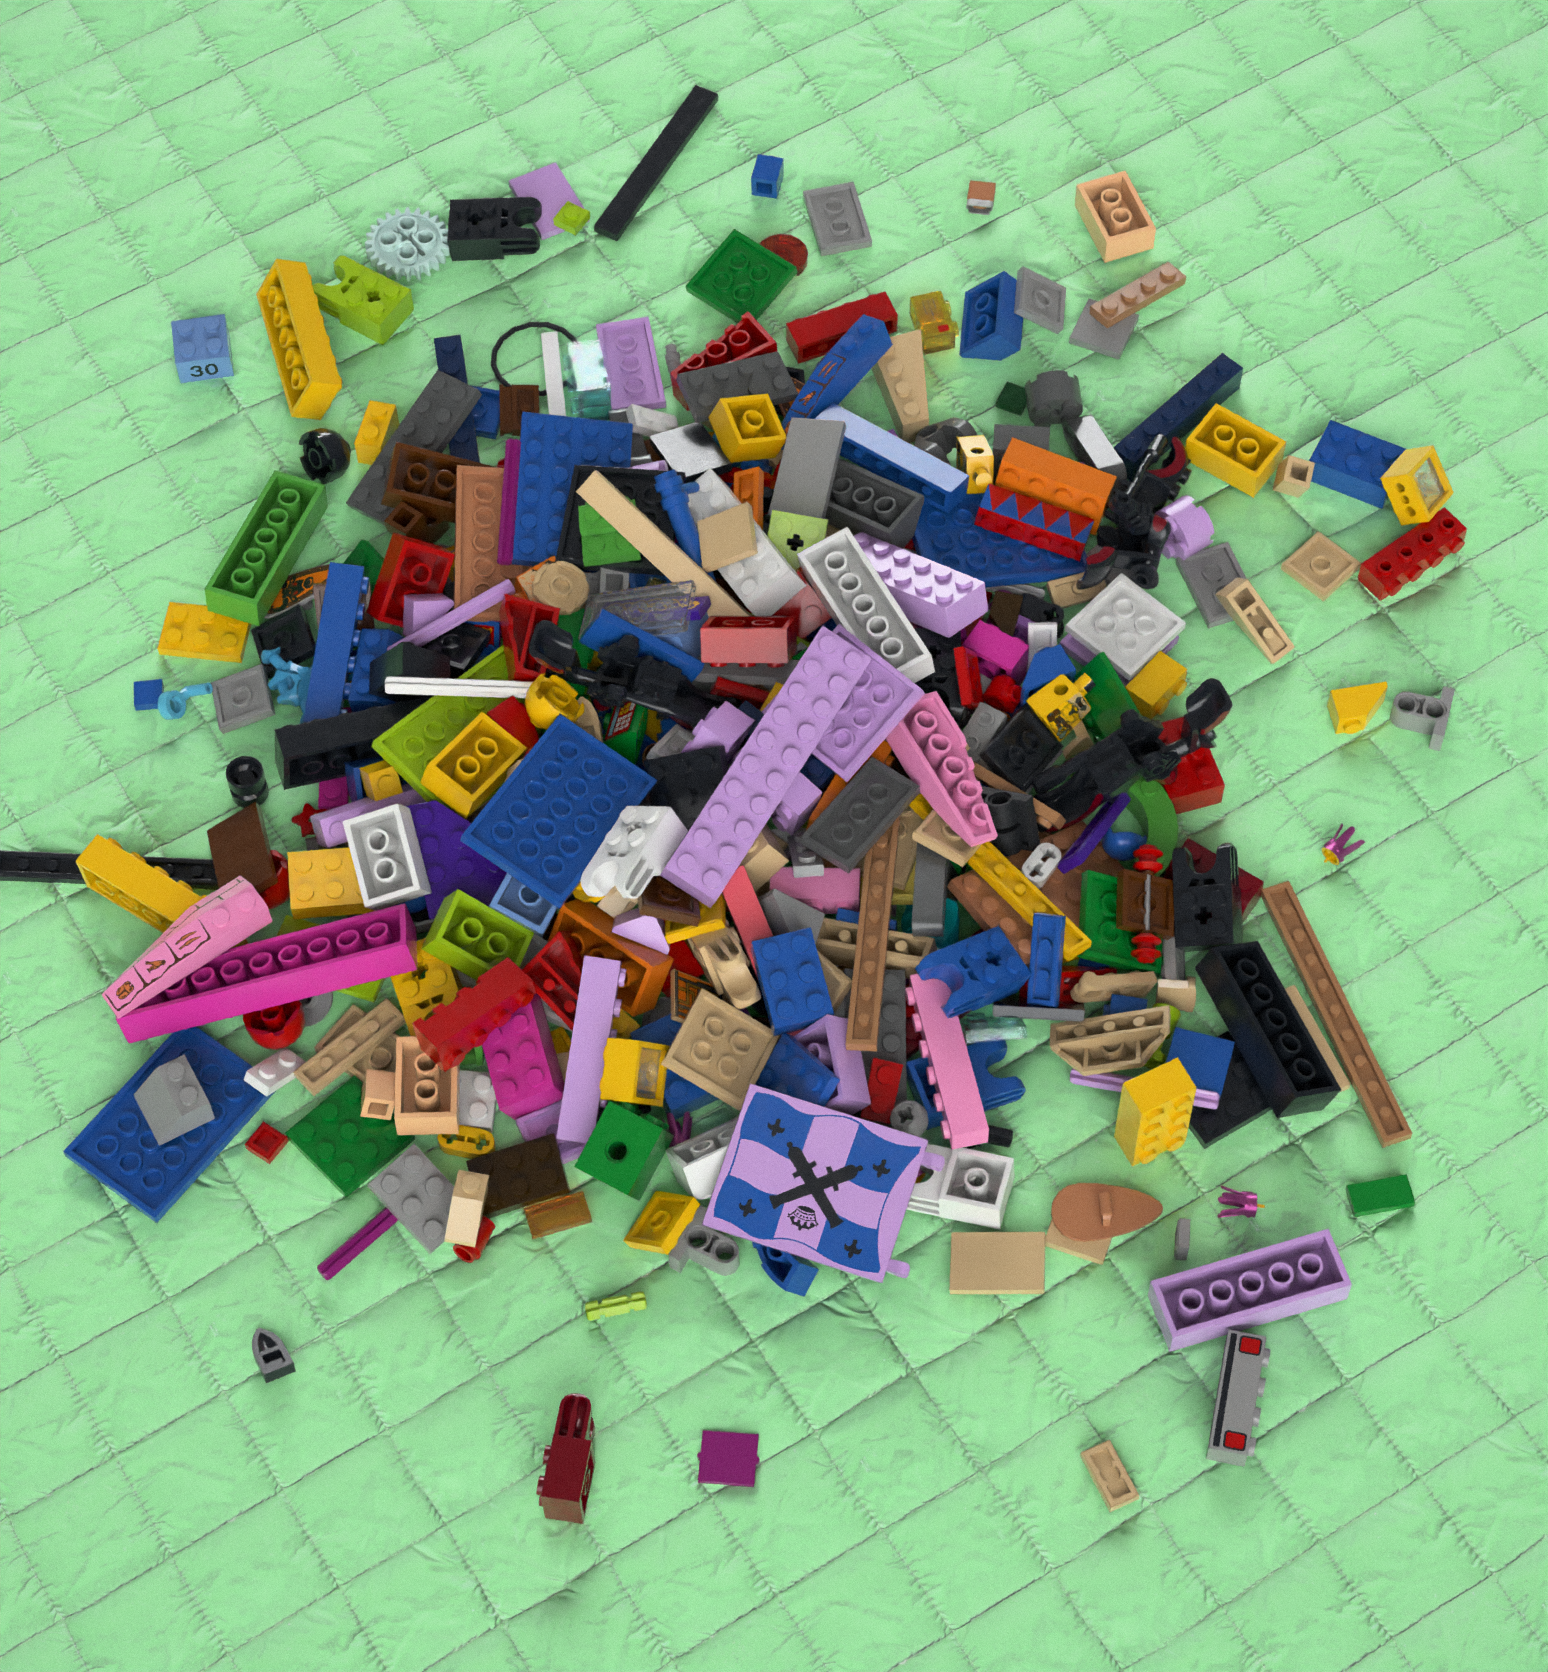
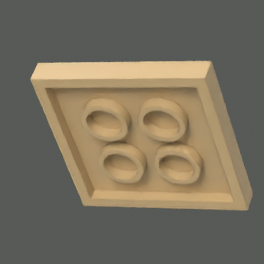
M702 988L689 1009L661 1065L740 1111L749 1085L756 1084L780 1035L773 1037L770 1028Z

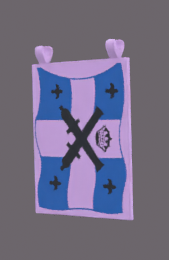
M750 1084L702 1226L875 1282L883 1283L886 1272L901 1278H907L910 1272V1265L890 1258L920 1166L922 1165L940 1172L943 1170L945 1160L941 1155L925 1152L929 1142L927 1139Z

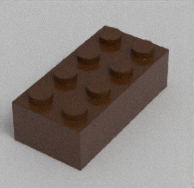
M396 442L391 453L380 505L396 508L402 501L421 512L424 516L455 523L457 465L494 466Z

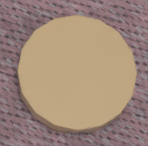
M556 561V563L542 565L536 572L531 586L535 601L560 608L559 615H570L579 611L585 604L590 590L584 572L574 564L565 561Z

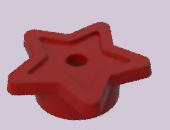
M306 803L303 812L292 817L291 821L301 827L302 837L315 835L312 823L308 820L310 816L327 811V809L315 810L310 804Z

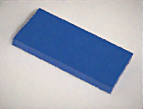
M605 609L599 612L582 633L579 640L580 643L598 652L600 647H609L613 643H618L623 635L634 636L639 639L640 645L636 657L640 658L649 655L653 656V660L665 661L668 665L681 669V675L686 676L691 683L702 672L705 664Z

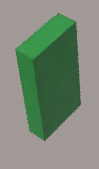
M1407 1174L1347 1185L1345 1189L1353 1217L1413 1207L1415 1204Z

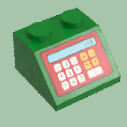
M628 701L625 703L624 708L613 706L612 712L605 715L603 730L606 731L604 735L602 734L603 743L634 765L637 763L647 730L648 709Z

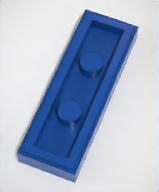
M1039 912L1033 915L1029 967L1032 975L1028 979L1027 1004L1049 1007L1059 1006L1066 916Z

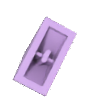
M442 593L404 595L403 635L407 637L445 615L454 606V602Z
M639 908L615 917L612 927L613 933L668 955L670 944L667 943L665 938V923L663 919L640 915Z

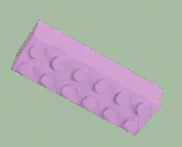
M860 532L854 535V538L910 622L950 638L988 612L985 582L866 533Z
M1325 1229L1150 1281L1148 1298L1168 1350L1171 1352L1225 1336L1228 1333V1329L1242 1331L1346 1300L1352 1283L1329 1229Z

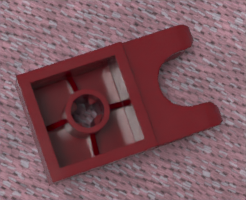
M568 1394L560 1403L551 1445H546L544 1450L543 1464L546 1465L545 1476H539L536 1492L537 1495H540L539 1506L543 1507L545 1518L580 1524L584 1523L595 1468L592 1445L595 1425L592 1418L590 1400L583 1394Z

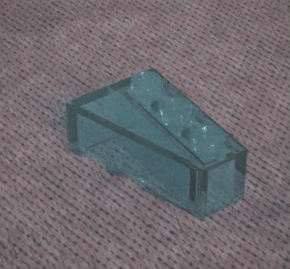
M599 339L567 343V354H562L564 371L569 370L570 374L566 376L568 392H573L574 396L570 397L572 414L577 413V418L608 421V411L611 410L610 382L607 383L606 381L607 370L603 365L604 358Z

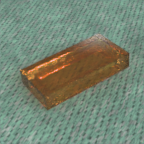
M583 1191L524 1208L532 1239L592 1222Z

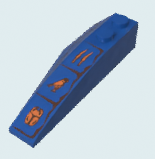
M863 314L818 362L781 424L786 437L791 417L815 419L832 403L839 405L893 344L884 321Z

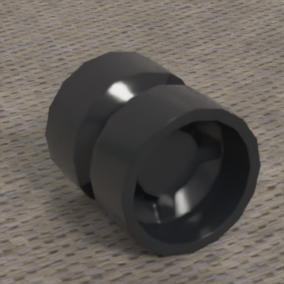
M241 756L231 761L226 768L225 775L233 801L242 808H246L254 802L259 806L263 804L268 797L269 789L262 764L251 756Z

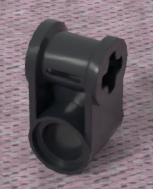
M1021 594L1023 596V603L1020 615L1036 623L1056 622L1057 639L1060 638L1064 632L1063 609L1057 604L1044 601L1032 594Z

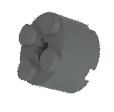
M1055 370L1038 374L1037 380L1032 383L1030 380L1026 382L1024 388L1028 415L1034 426L1050 427L1052 424L1063 425L1064 420L1076 418L1082 414L1083 405L1079 380L1076 375H1073L1072 378L1068 376L1067 371Z

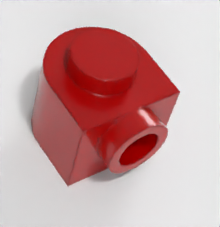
M1008 675L994 676L983 694V699L988 705L997 710L1013 713L1020 701L1022 688L1016 685V681Z

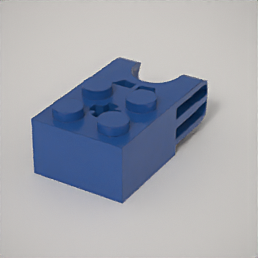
M999 926L926 955L915 968L922 980L938 979L946 983L950 988L952 994L947 1003L941 1006L947 1018H953L970 1010L975 1011L1017 993L1032 975Z
M993 1037L967 1046L984 1112L1013 1103L1021 1099L1026 1091L1022 1080L1017 1076L998 1078L991 1075L987 1070L991 1065L1003 1060L1006 1055L1008 1046L1002 1037ZM921 1057L906 1062V1080L914 1100L924 1106L927 1111L929 1122L926 1130L940 1126V1121H944L942 1111L936 1112L933 1094H936L935 1085H929L926 1074V1067H929L928 1059Z

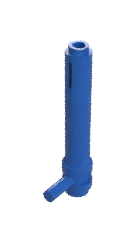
M675 469L654 477L656 482L654 487L656 493L661 495L662 500H660L663 511H666L679 547L702 568L699 534L688 505L690 501L688 494L697 493L700 486L697 482L683 484L681 475H677ZM713 571L707 573L714 581H716Z

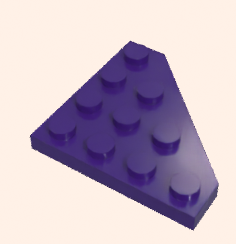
M436 800L406 806L410 808L432 892L425 895L429 920L435 919L443 899L457 889L489 907L507 872L460 841L462 834L471 823Z

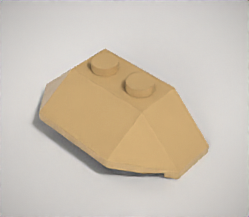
M1167 1005L1085 1018L1082 1022L1066 1021L1050 1024V1048L1082 1076L1143 1067L1170 1033V1007Z

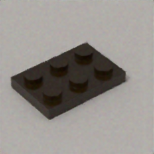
M554 1133L466 1161L469 1172L489 1175L487 1198L482 1215L487 1218L571 1192Z

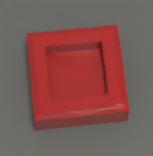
M263 1121L244 1145L248 1151L271 1164L289 1140L287 1136Z

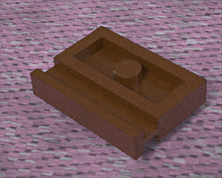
M499 384L500 436H504V434L520 436L522 412L539 413V385L512 384L511 387H503V384Z

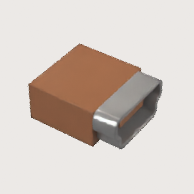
M970 180L966 205L969 213L990 214L994 205L996 183Z

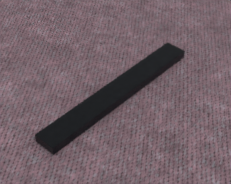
M695 85L594 225V232L618 241L718 101L717 93Z
M0 850L1 881L86 884L76 863L77 858L81 854ZM142 856L149 866L153 868L159 866L169 874V878L176 882L179 880L184 881L192 889H219L213 859Z

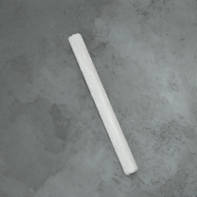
M388 676L385 679V692L388 694L498 698L514 696L515 698H525L527 690L534 681Z

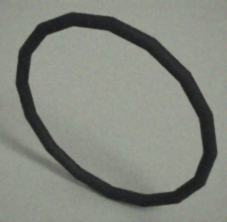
M528 322L511 328L498 339L492 350L491 367L496 379L505 387H511L512 385L500 375L496 366L497 352L504 340L515 332L530 327H547L561 332L572 341L577 352L576 366L570 377L563 381V388L574 381L581 369L582 350L577 339L565 328L549 322ZM546 390L539 391V396L547 395Z

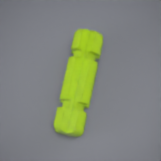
M643 1291L631 1293L629 1297H627V1294L602 1299L600 1303L597 1300L585 1303L586 1316L590 1321L601 1319V1315H605L606 1318L630 1313V1309L640 1311L647 1308L646 1297Z

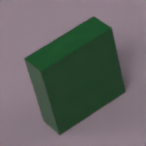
M1007 382L996 401V407L1021 416L1027 406L1025 388Z

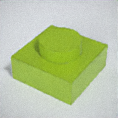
M567 201L553 218L554 225L576 236L590 219V211Z

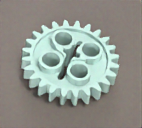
M406 207L405 213L395 209L394 216L387 212L385 213L386 220L377 218L378 226H370L371 232L366 233L367 241H365L367 259L370 260L372 267H377L379 274L385 271L387 278L394 274L396 275V281H399L402 276H406L407 282H410L411 276L415 275L418 280H421L422 273L431 276L430 269L439 271V263L445 264V256H450L447 242L448 229L445 227V222H439L438 215L430 217L429 210L422 215L420 214V208H417L414 213H410L409 207Z

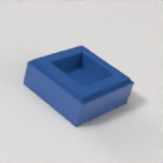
M162 679L134 682V707L136 711L158 709V698L164 692Z

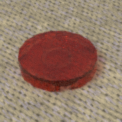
M777 234L761 241L760 245L796 266L797 276L802 274L807 267L808 251L805 244L799 238L788 234Z

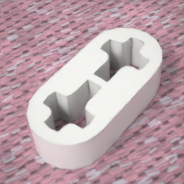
M1051 843L1039 844L1025 861L1020 872L1038 889L1042 888L1056 870L1061 859V851ZM1045 856H1048L1049 858L1046 862H1043L1041 860ZM1034 870L1037 871L1038 875L1034 877L1030 876L1034 872Z

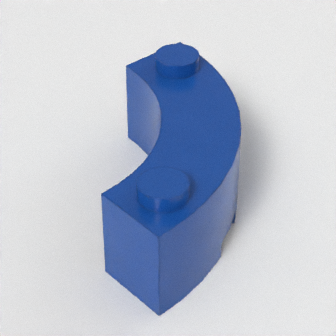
M752 1242L753 1248H756L763 1263L761 1266L767 1275L783 1290L805 1297L819 1269L807 1259Z

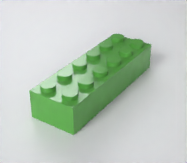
M274 470L205 587L208 611L260 626L328 508L326 485Z

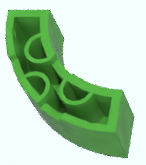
M1142 776L1128 789L1127 795L1131 798V801L1125 808L1139 822L1143 834L1147 837L1146 844L1155 845L1157 849L1163 852V856L1157 859V862L1163 865V869L1154 874V876L1163 878L1172 861V852L1177 845V816L1173 803L1163 786L1154 780L1147 783Z

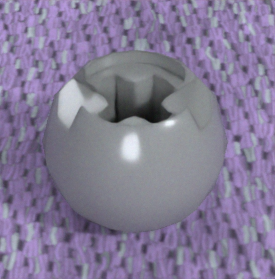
M905 1100L898 1103L890 1115L892 1129L917 1137L924 1133L929 1122L926 1109L916 1101Z

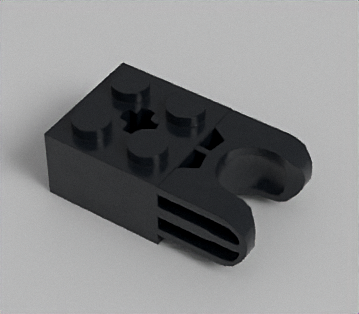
M534 197L450 200L447 242L452 261L504 259V255H529L536 253L540 248L538 234L531 228H522L521 226L535 223L540 219L542 215L541 202Z
M914 628L932 655L935 669L934 673L917 681L915 684L925 694L937 691L954 720L962 722L963 706L961 705L954 648L961 647V630L948 638L927 628Z
M1223 843L1217 847L1215 864L1206 873H1198L1196 871L1193 855L1187 848L1176 847L1172 852L1175 948L1191 952L1210 950L1216 946L1243 943L1241 888H1239L1238 854L1235 846L1232 843ZM1208 913H1211L1212 918L1207 919L1206 924V922H1204L1205 916Z

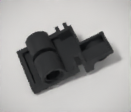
M981 786L983 802L988 805L998 835L995 840L990 842L1004 856L1015 855L1021 850L1034 851L1040 844L1033 796Z

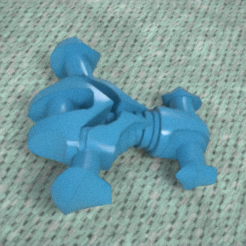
M280 647L272 650H263L261 661L264 664L271 663L277 669L275 676L268 683L270 690H278L281 694L277 697L279 704L300 706L303 713L300 719V724H302L312 665L310 667H302L292 661L286 663L279 656L281 653ZM353 673L349 674V677H348V682H349V683H350V681L352 680Z

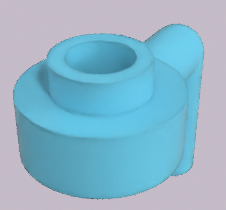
M212 684L189 685L180 691L163 692L158 698L159 713L166 720L181 718L186 711V700L193 696L211 694L213 691Z

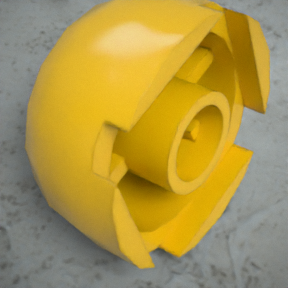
M545 673L540 674L530 685L525 697L526 711L532 724L537 728L547 730L559 714L575 723L584 713L583 701L579 705L575 699L578 695L576 690L556 675L546 678L544 677Z

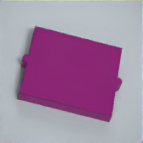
M703 1430L701 1452L697 1454V1458L700 1460L698 1483L754 1487L756 1465L760 1463V1459L757 1457L759 1434Z

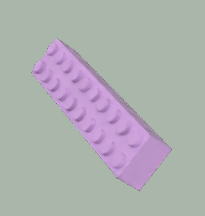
M822 626L660 876L707 907L711 908L872 660L870 656L826 627Z

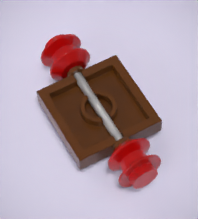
M1146 844L1141 845L1139 849L1133 852L1134 857L1139 859L1138 862L1133 864V868L1136 871L1122 869L1117 872L1116 928L1138 933L1137 936L1131 939V942L1137 945V949L1132 950L1131 955L1137 958L1138 962L1152 963L1161 956V952L1156 950L1155 946L1161 944V939L1169 940L1174 937L1173 880L1154 876L1155 873L1163 869V865L1157 862V859L1163 856V852L1157 849L1155 845Z

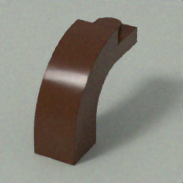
M402 501L384 520L390 534L394 532L431 544L437 542L450 529L448 521L424 516L421 512Z

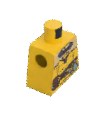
M984 435L957 437L956 469L969 475L967 494L985 493L988 484L993 485L994 456ZM978 450L976 454L972 453L971 451Z
M1086 673L1081 675L1074 683L1062 674L1029 697L1026 702L1036 716L1061 742L1091 710V706L1084 696L1096 684Z

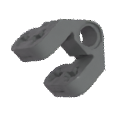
M953 417L921 429L917 433L914 446L950 465L946 455L953 448H957V437L977 435V433L968 421ZM972 450L971 452L976 454L978 450Z

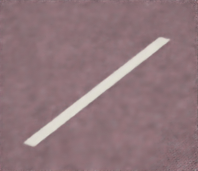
M557 331L541 333L548 411L550 415L566 416Z

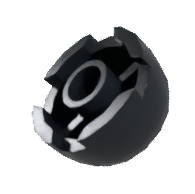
M320 428L306 432L301 436L299 445H303L304 456L300 457V461L311 480L314 481L318 478L321 484L325 485L345 474L350 465L351 449L348 442L335 430Z

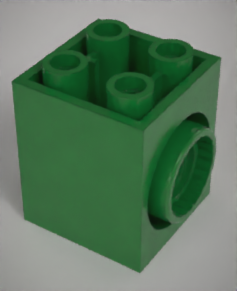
M609 1100L574 1167L640 1201L674 1135L667 1131L669 1125L648 1113L644 1119L640 1117L643 1111L631 1104L619 1101L617 1105ZM624 1148H627V1153L625 1157L620 1160V1152Z

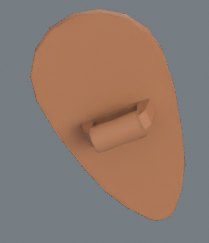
M1077 1183L1068 1185L1058 1192L1052 1202L1051 1217L1054 1226L1062 1235L1074 1241L1088 1242L1139 1230L1156 1220L1162 1214L1163 1206L1160 1201L1137 1190L1099 1183Z

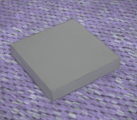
M1024 266L1017 271L1014 313L1056 334L1060 333L1063 330L1066 287Z
M1089 298L1073 329L1069 343L1120 359L1138 322L1139 315L1134 313L1107 329L1089 314L1090 306L1098 302Z
M263 664L211 682L218 726L223 734L275 715L271 690L268 686L267 670Z

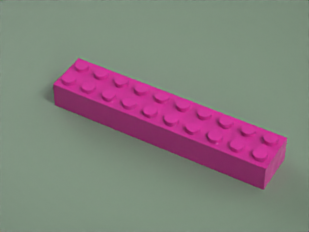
M404 903L230 948L119 1019L116 1017V1021L128 1043H133L418 969L416 927Z

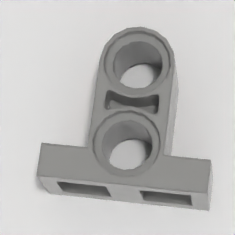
M1444 686L1440 699L1412 692L1399 693L1394 699L1390 713L1392 724L1401 729L1431 735L1429 749L1440 751L1455 689Z
M700 1205L694 1214L693 1220L686 1226L676 1246L669 1253V1266L671 1269L681 1273L690 1259L723 1276L731 1275L737 1271L740 1264L739 1247L731 1238L709 1227L702 1226L707 1208ZM697 1239L705 1241L704 1245L697 1247L693 1246L691 1242ZM723 1253H728L733 1256L729 1260H721L718 1258V1256Z

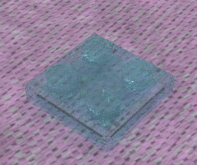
M984 1013L968 1014L966 1019H960L966 1043L1027 1038V1029L1022 1018L985 1017Z

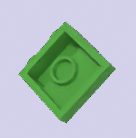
M626 497L631 503H633L637 507L635 499L630 500V498ZM587 502L583 506H578L583 563L585 567L641 560V553Z

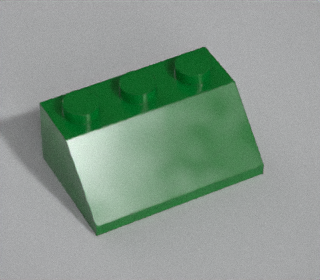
M1105 652L1096 655L1075 675L1076 681L1081 675L1086 673L1096 684L1084 696L1091 706V710L1082 719L1086 730L1090 729L1094 736V744L1121 728L1120 716L1124 712L1134 709L1137 713H1140Z

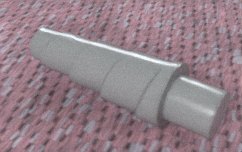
M668 344L665 347V359L669 373L681 365L680 354L677 352L675 344Z

